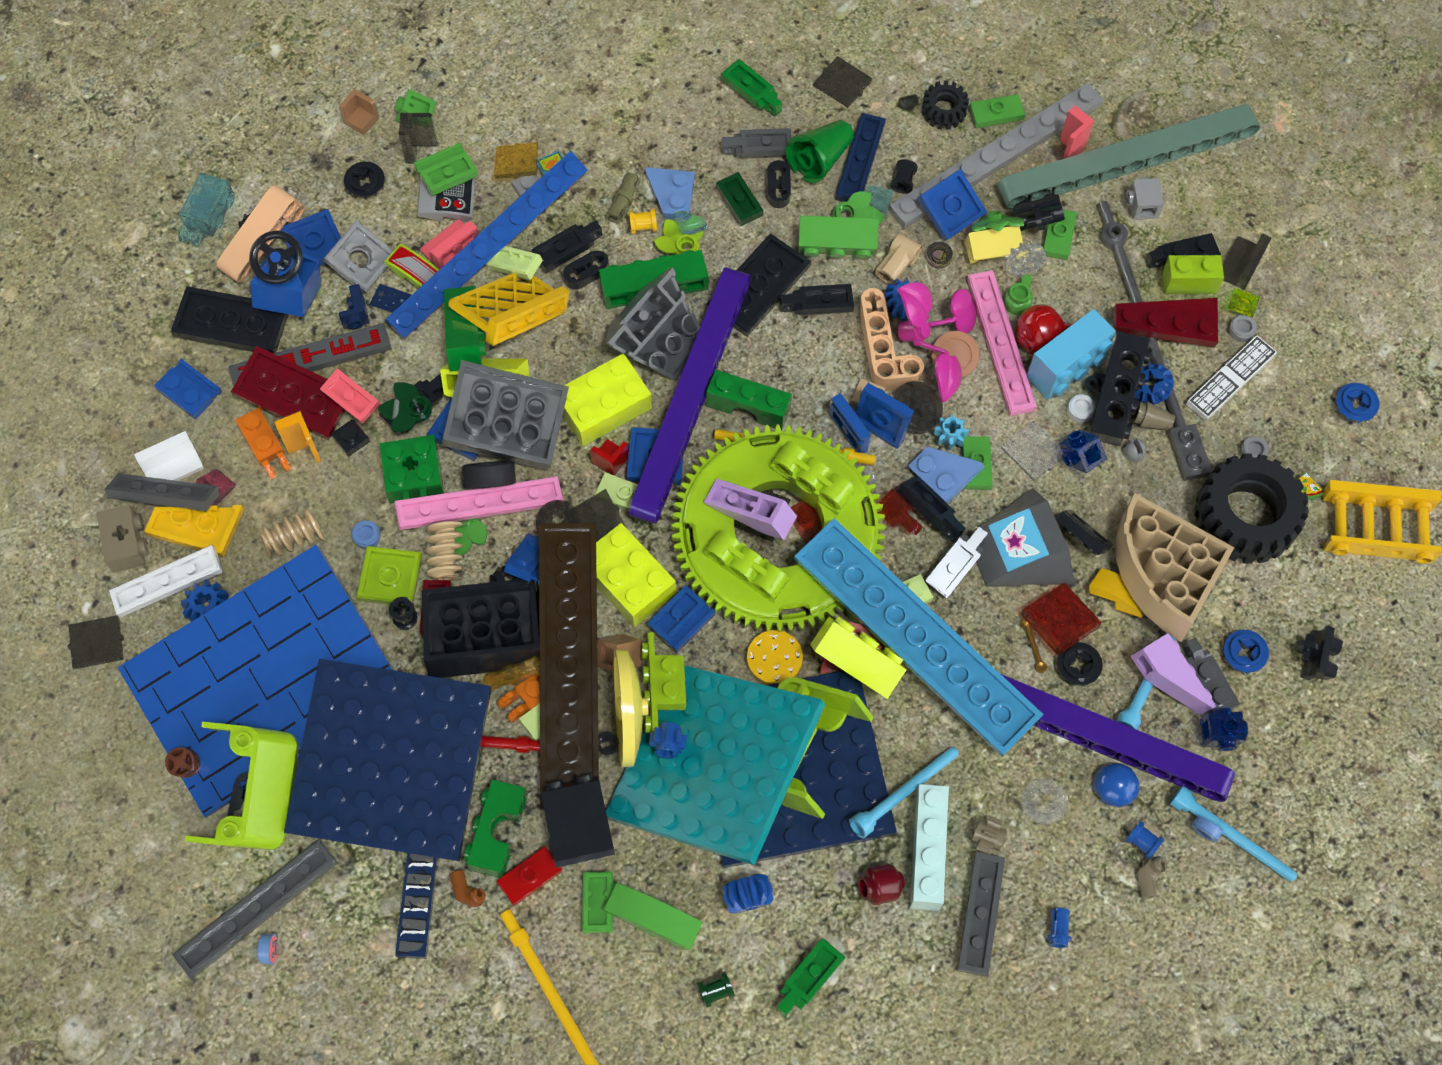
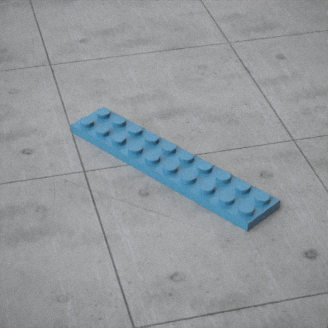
M835 518L794 556V560L880 642L902 658V662L1000 756L1003 757L1043 716L1042 712Z

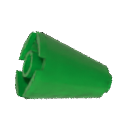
M838 120L793 136L788 141L789 145L785 150L787 161L795 173L799 171L804 175L801 179L806 182L816 183L821 181L853 141L854 133L851 125L843 120Z

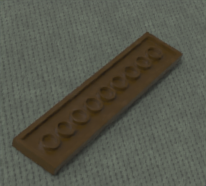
M539 523L540 811H544L541 788L546 787L545 783L563 779V783L575 781V776L592 773V777H599L596 523Z

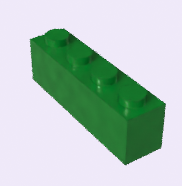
M687 250L681 254L662 255L656 259L636 260L630 264L610 265L604 269H599L600 284L606 310L627 306L644 286L671 267H673L676 273L674 277L680 290H683L685 294L709 290V276L702 250Z
M476 286L444 289L445 344L450 372L459 371L461 360L482 365V357L487 356L485 331L448 307L450 299L476 289ZM463 304L467 307H475V305Z

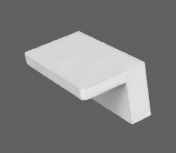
M186 431L134 454L146 477L179 481L204 468Z

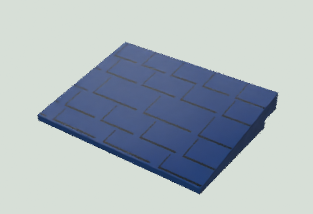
M317 545L312 546L117 667L167 754L178 747L193 750L198 754L200 758L199 771L194 776L182 778L206 818L230 803L235 780L242 773L249 771L251 757L239 756L231 750L229 745L230 732L202 728V722L289 732L298 739L299 760L319 659L394 670L342 581L334 572L323 551ZM247 780L245 782H241V786H244L245 789L247 786Z

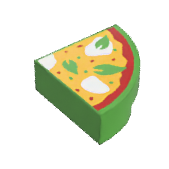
M1307 472L1298 478L1304 485L1301 492H1306L1309 500H1316L1324 495L1325 491Z

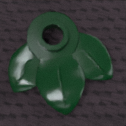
M405 382L394 383L393 388L396 398L378 406L379 412L386 419L392 421L391 430L393 432L409 431L417 422L428 419L432 413L430 400L419 395L414 385ZM417 407L424 408L421 412H414Z

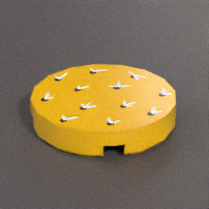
M770 630L769 632H762L753 639L748 647L747 665L749 672L764 685L781 683L786 678L796 677L802 668L803 652L801 645L792 635L785 631Z

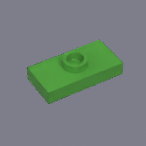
M1019 94L971 102L969 106L975 128L1024 120L1025 117Z
M1063 210L1065 220L1047 225L1042 255L1068 260L1077 212Z
M963 436V457L979 461L985 467L964 490H991L993 483L990 437Z
M583 872V934L613 933V915L602 910L613 888V872Z

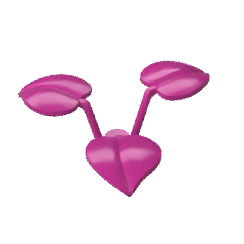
M908 283L897 288L908 321L900 322L898 336L902 342H914L915 346H922L941 353L936 358L935 371L941 402H946L958 390L961 384L962 372L959 360L954 355L949 356L947 350L923 342V340L929 337L930 327L955 322L957 331L971 332L976 323V307L971 294L966 289H958L951 298L950 306L953 317L927 323L929 319L928 313L932 308L931 293L928 287L922 283Z

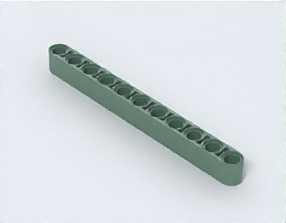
M1244 104L1006 176L998 182L997 187L1007 208L1013 209V206L1018 205L1019 201L1029 199L1034 201L1042 199L1044 195L1050 193L1062 195L1251 137L1260 130L1261 126L1248 104Z

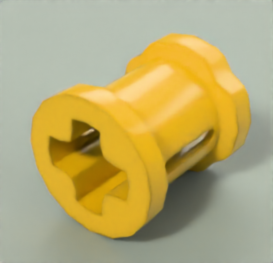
M655 208L650 209L648 212L634 213L629 211L631 234H635L636 231L652 229L653 232L657 231Z

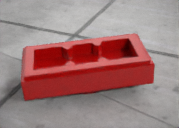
M544 846L496 882L515 907L563 871L561 867L556 868L553 856Z

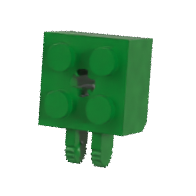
M434 435L379 443L385 492L390 504L398 500L444 494L439 450Z

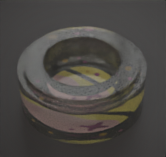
M944 242L932 243L926 253L928 264L937 269L947 267L952 260V248Z

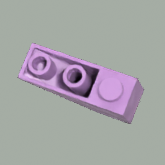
M1169 633L1131 655L1146 681L1199 715L1216 707L1210 692L1203 687L1196 676L1195 669L1186 661L1178 643L1171 638Z

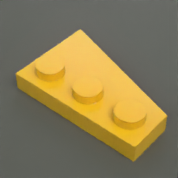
M215 505L210 506L207 511H198L180 507H155L144 533L146 536L198 551L212 545L216 548L218 556L224 558L245 508L243 505H233L232 507L219 508Z

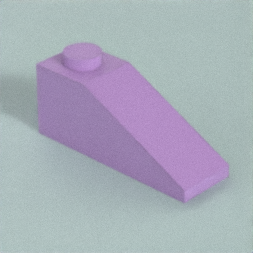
M716 479L704 500L707 506L761 533L785 540L797 518L785 500L720 479Z

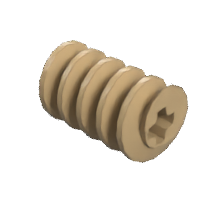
M307 508L304 509V518H301L297 513H293L294 522L292 523L285 516L283 517V526H280L275 520L272 521V530L262 525L261 536L270 559H272V550L279 556H282L283 546L289 552H292L294 550V542L300 548H303L304 538L311 544H314L315 534L321 540H324L315 515Z
M442 521L427 527V531L433 534L427 538V542L433 545L427 549V553L433 556L427 560V565L433 567L427 571L428 577L436 580H462V577L454 575V572L463 569L462 566L455 564L456 560L463 558L462 555L455 553L456 549L463 547V544L455 542L456 538L463 536V533L455 531L456 527L463 526L461 522Z

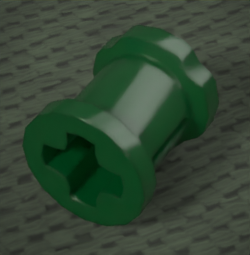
M725 971L720 972L719 977L705 983H696L706 1008L711 1007V1003L727 996L730 998L735 997Z

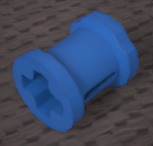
M1140 821L1125 841L1128 844L1132 842L1145 853L1147 859H1150L1165 839L1162 836L1159 838L1144 827L1145 823Z

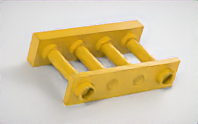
M1330 480L1323 489L1325 493L1322 496V501H1329L1335 504V536L1331 535L1323 545V551L1333 552L1335 555L1359 554L1416 560L1417 563L1421 564L1432 563L1442 554V546L1430 545L1429 512H1432L1441 502V491ZM1347 503L1359 504L1362 507L1363 538L1347 537ZM1374 506L1387 507L1390 510L1391 541L1374 540ZM1401 509L1417 512L1418 544L1402 542Z

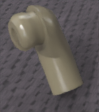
M1161 856L1147 859L1138 870L1142 899L1157 896L1154 881L1167 869V861Z

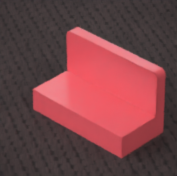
M1076 105L1068 111L1060 141L1067 146L1063 159L1081 154L1085 150L1094 120Z
M458 219L420 248L421 253L440 270L478 235L477 227L471 221L464 224Z
M338 368L320 388L323 393L362 424L381 405L376 398Z

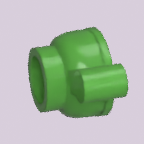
M1023 275L1021 283L1012 285L1005 292L1003 303L1009 313L1021 315L1026 308L1032 306L1033 297L1030 290L1032 277L1030 275Z

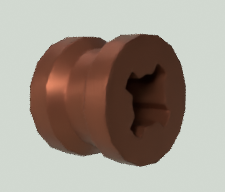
M178 747L167 754L165 767L171 775L190 778L199 771L200 758L195 751Z

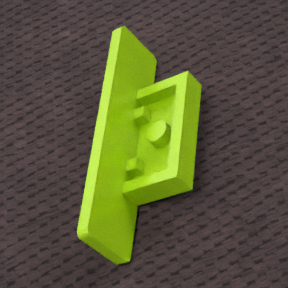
M648 632L647 642H642L641 658L647 659V666H643L642 682L648 683V691L644 690L643 698H647L649 715L645 716L644 729L645 733L650 734L654 732L655 727L658 728V710L686 709L684 655H655L654 632Z

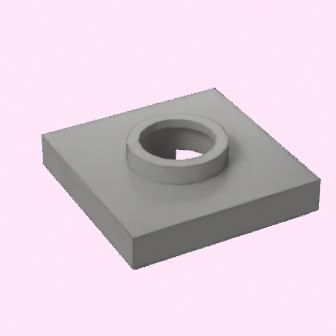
M356 220L323 261L352 285L359 284L362 293L365 294L386 269L387 266L383 262L393 250ZM359 250L367 255L368 263L364 268H359L349 260V256L353 251Z

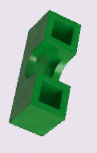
M716 369L706 391V407L732 414L734 408H742L753 413L757 418V423L765 426L768 425L774 429L779 424L781 431L791 409V393Z
M493 779L490 787H485L481 798V804L484 805L481 816H476L472 832L475 833L472 844H467L464 854V860L467 861L466 864L469 871L497 878L505 875L512 850L508 843L497 841L493 837L495 827L503 821L521 822L528 798L525 787Z

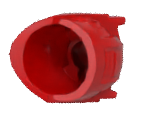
M1046 304L1032 305L1026 308L1019 316L1015 333L1016 341L1026 352L1034 355V353L1073 324L1063 322L1056 310Z

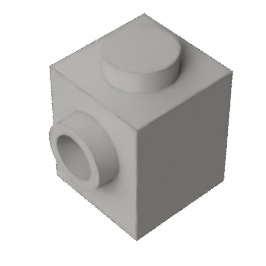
M1144 177L1133 180L1130 190L1126 192L1127 206H1131L1133 220L1159 218L1164 206L1159 178L1149 179Z

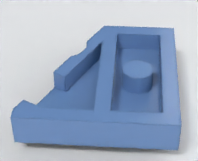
M646 167V178L651 184L653 195L659 203V209L663 218L688 221L695 172Z
M926 447L908 465L910 470L919 476L947 504L985 468L979 461Z

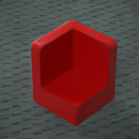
M606 439L599 449L593 446L590 450L591 462L606 473L615 476L628 460L629 445L623 441L618 446L609 439Z

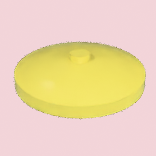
M616 649L614 651V700L616 732L619 739V760L621 767H634L641 741L643 716L648 715L647 698H642L637 672L628 650Z

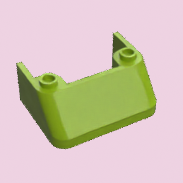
M797 677L786 678L778 686V689L818 698L825 703V707L802 759L818 729L826 732L835 731L843 724L847 715L872 722L874 718L856 694ZM793 778L782 805L823 819L825 813L810 795L806 793L805 785L799 779Z
M202 722V728L230 732L229 745L231 750L239 756L251 757L242 817L227 816L223 818L217 825L215 838L185 835L184 841L267 850L281 847L287 838V833H284L296 774L299 753L298 739L293 734L284 731Z

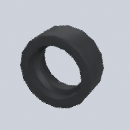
M514 461L479 462L462 466L465 488H491L516 483Z

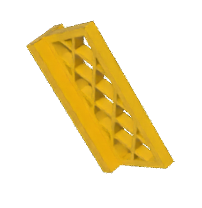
M511 273L450 299L448 307L485 331V341L494 346L566 313L570 290L564 286L554 289L534 275L531 280L523 279L528 283L516 282L523 278H519ZM500 288H505V289H512V291H505V290H498V289H500ZM516 290L531 292V294L516 292ZM481 296H487V297H494V299L479 298V297H481ZM498 298L510 299L513 302L498 300ZM517 300L525 301V303H517ZM463 304L475 305V307H467ZM479 306L494 308V310L479 308ZM498 308L507 309V311H498ZM481 317H487L489 318V321L487 322Z

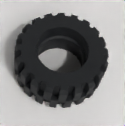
M1251 453L1242 454L1239 459L1234 455L1227 458L1225 463L1220 462L1215 466L1212 473L1208 475L1196 498L1197 504L1194 512L1195 516L1199 517L1196 522L1197 527L1233 546L1234 549L1228 558L1233 561L1240 558L1243 563L1252 564L1257 559L1258 563L1268 562L1270 558L1275 559L1279 557L1285 550H1288L1306 524L1305 520L1309 512L1306 505L1309 501L1307 493L1301 492L1304 485L1300 479L1295 480L1293 477L1295 473L1289 467L1287 469L1281 466L1282 462L1276 459L1274 461L1267 460L1268 456L1258 454L1257 457H1253ZM1235 492H1250L1258 495L1270 506L1274 523L1266 526H1255L1242 521L1232 511L1228 502V495Z

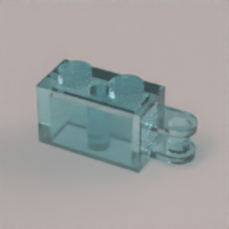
M200 173L179 213L183 223L178 235L180 242L189 241L192 242L193 246L198 247L205 235L214 237L217 229H220L223 225L227 209L234 203L235 195L229 181Z

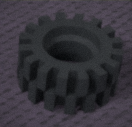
M944 80L943 85L938 81L935 83V87L931 84L928 90L925 91L922 103V116L925 115L924 120L926 122L931 120L930 126L934 127L935 124H938V129L942 130V126H946V130H950L951 125L956 128L959 122L962 124L966 117L969 98H967V92H963L964 88L961 85L956 88L957 83L952 82V85H948V81ZM948 101L955 107L950 110H944L936 106V102Z

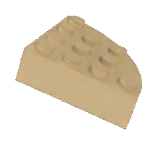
M1134 493L1121 518L1115 541L1117 565L1131 597L1145 615L1158 627L1182 642L1234 547Z

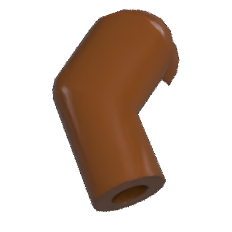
M457 870L449 874L457 901L469 907H479L483 904L486 898L485 891L481 888L476 889L468 886L464 870Z

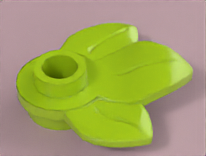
M696 217L689 219L684 226L673 220L666 219L663 226L664 236L654 239V243L660 251L666 254H681L687 251L683 249L684 247L697 251L700 250L699 240L703 236V227Z

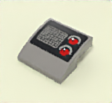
M420 178L417 216L442 222L444 217L460 219L466 222L470 221L473 211L475 178L434 196H431Z

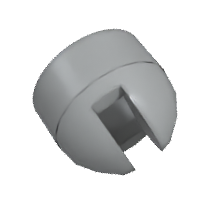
M1137 438L1128 441L1123 449L1124 457L1130 462H1139L1146 454L1145 443Z

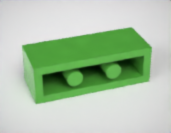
M800 215L798 252L804 253V256L817 257L819 253L830 254V257L843 258L845 254L856 255L855 257L859 259H869L871 256H876L878 248L877 218Z

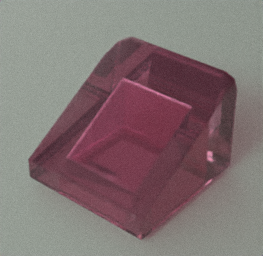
M218 469L196 480V483L218 487L219 496L211 506L218 505L236 487V484Z

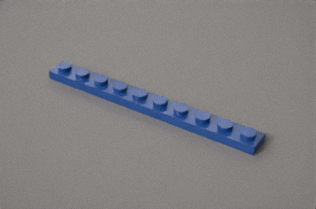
M569 151L385 319L388 325L402 340L444 303V289L461 287L588 169L572 151Z

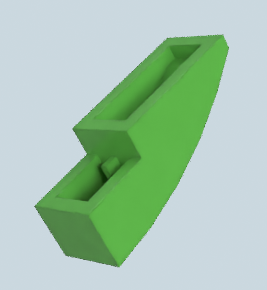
M617 882L614 884L602 909L648 935L658 937L681 950H691L703 923L664 902Z

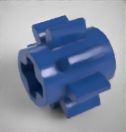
M661 723L659 728L655 727L654 732H651L649 746L655 747L654 751L657 756L673 759L677 757V754H681L682 749H686L687 735H682L681 727L675 723Z

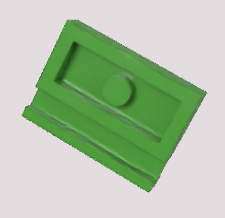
M461 143L414 162L415 170L420 174V178L431 196L478 176V170L466 151L463 150Z

